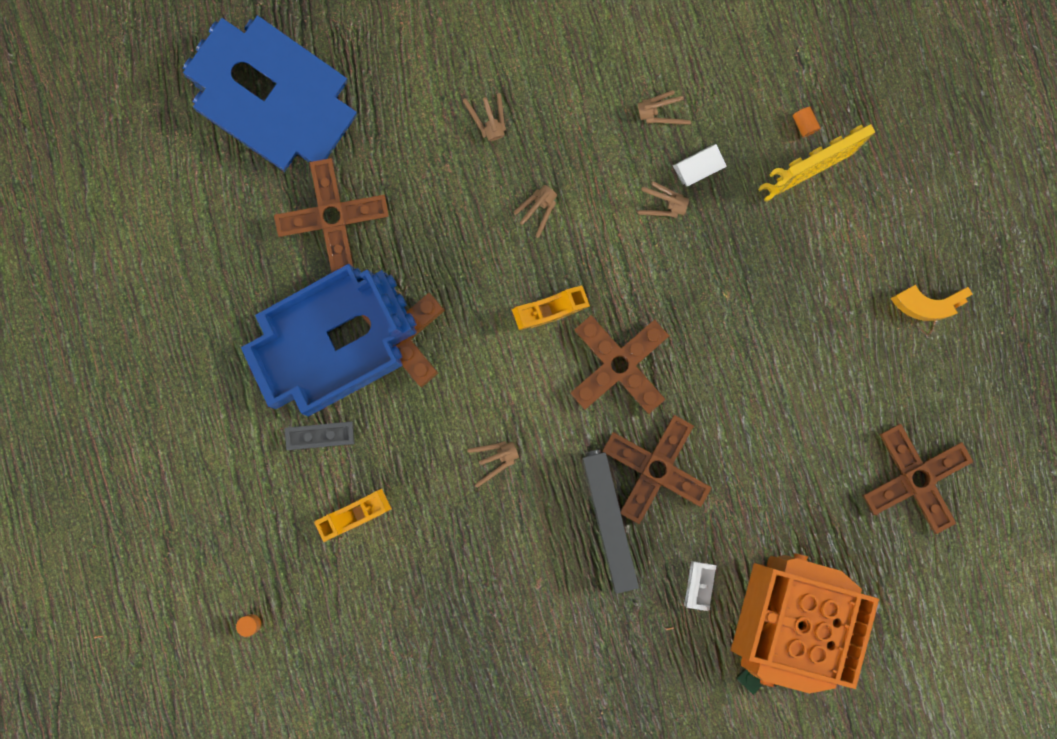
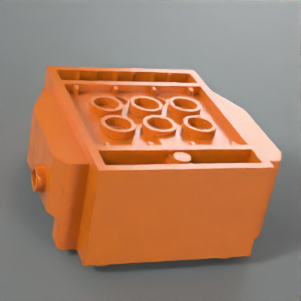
M794 553V557L787 555L770 556L767 566L754 563L730 650L742 657L741 666L746 668L753 676L759 678L761 684L774 687V684L809 694L835 689L837 684L856 689L879 598L862 594V589L842 571L808 562L807 556ZM803 621V627L799 629L798 624Z

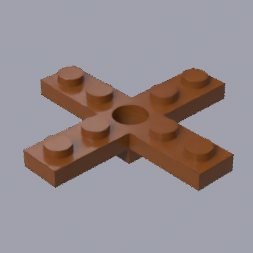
M332 158L309 162L318 207L275 214L274 219L278 237L323 229L331 272L347 264L353 267L345 225L389 217L385 194L340 202ZM333 207L339 211L340 219L338 222L329 224L324 220L323 214L327 208Z
M430 292L407 311V314L411 313L417 325L414 328L417 333L396 345L402 354L400 361L403 367L421 388L434 378L438 371L414 344L412 339L445 311ZM361 315L371 327V322L367 316Z
M592 315L574 329L603 363L602 366L570 393L584 410L618 381L647 414H650L666 400L636 366L669 337L655 319L622 348L616 344ZM617 357L625 359L627 362L626 371L616 373L611 367L613 359Z
M673 415L653 453L612 432L602 452H606L608 456L641 474L620 511L623 516L640 524L661 485L699 507L703 505L712 487L673 466L694 425ZM654 461L663 463L665 467V473L659 478L653 477L649 472V466Z
M898 424L879 434L901 474L862 495L872 515H877L913 495L934 534H938L955 525L956 521L935 484L939 480L973 463L963 442H959L922 462L902 424ZM918 470L922 471L925 475V483L921 487H917L912 480L913 474Z

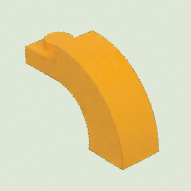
M914 285L892 297L891 300L897 308L912 318L923 321H937L957 314L958 312L955 308L967 303L966 298L973 294L969 287H966L943 300H933L924 296L917 286Z
M578 286L536 302L517 306L512 309L519 330L559 320L590 307L583 286Z
M380 489L316 520L314 523L323 542H326L391 510V507L383 490Z

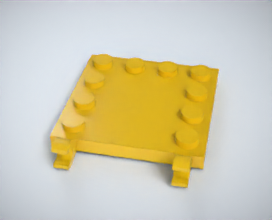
M870 124L865 128L860 125L851 130L850 134L844 139L842 136L835 138L830 142L831 146L824 150L822 147H819L809 153V158L802 160L800 157L791 162L788 170L782 168L774 169L770 173V177L776 174L780 175L781 177L776 179L777 183L775 185L764 183L758 189L759 191L763 189L769 190L770 195L766 196L764 201H770L775 195H779L854 155L875 133L872 125Z

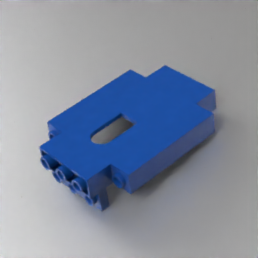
M258 15L254 20L250 19L244 28L245 33L223 18L219 22L215 21L209 29L210 35L206 40L202 39L198 44L196 55L193 59L190 57L183 66L185 77L201 90L193 100L195 111L283 172L287 170L296 155H299L308 162L327 159L357 116L355 110L337 99L347 84V78ZM240 62L247 63L276 83L265 101L233 80L231 71L234 65Z
M347 264L255 315L264 335L242 346L241 349L268 407L278 409L295 400L301 414L311 416L403 366L400 361L402 354L398 347L394 345L416 334L414 326L417 324L411 313L407 314L404 308L407 305L401 294H397L394 288L397 286V283L391 274L388 275L383 270L373 274L368 269L361 273L358 268L355 269L350 264ZM359 315L367 316L371 322L369 332L336 351L327 332Z

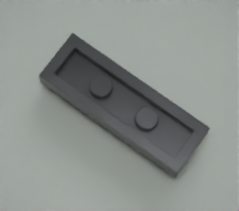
M353 422L285 428L286 450L355 444Z

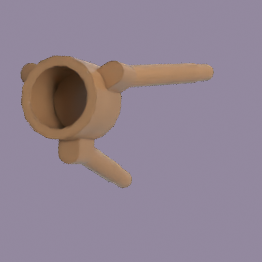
M674 90L638 103L640 120L646 119L647 124H691L690 120L654 118L655 115H658L657 107L684 99L683 96L659 101L675 93Z
M500 93L497 94L499 123L497 119L493 118L488 99L486 97L483 98L489 119L485 123L486 127L483 126L468 100L463 99L466 108L481 130L483 138L487 137L488 141H495L505 136L504 131H506Z
M652 182V186L671 195V197L646 187L641 188L643 192L669 201L667 208L671 209V211L639 210V215L671 216L677 218L678 214H685L689 199L683 197L682 194L676 193L656 182Z
M543 185L540 190L537 189L531 197L513 212L516 215L533 200L536 202L520 221V224L523 225L539 206L544 209L546 206L548 207L536 233L537 238L540 237L552 209L557 204L554 201L557 194L550 187Z
M506 441L498 444L467 449L468 453L498 449L496 450L497 454L479 461L480 465L500 459L501 463L505 461L501 466L478 481L475 487L481 486L506 467L515 464L514 460L518 459L519 456L513 442L506 443Z

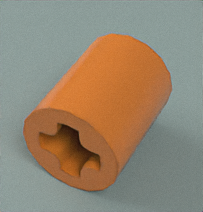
M806 107L792 115L803 138L821 129L811 107Z
M248 614L240 618L236 624L237 632L243 637H249L257 633L261 628V620L254 614Z

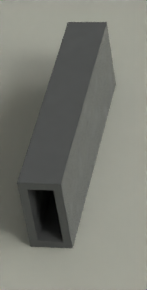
M600 449L586 452V457L582 458V463L613 590L618 594L638 589L637 578L606 452L600 453Z

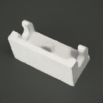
M716 144L673 165L681 183L685 184L686 187L727 167Z
M691 561L685 607L704 611L710 610L717 565Z

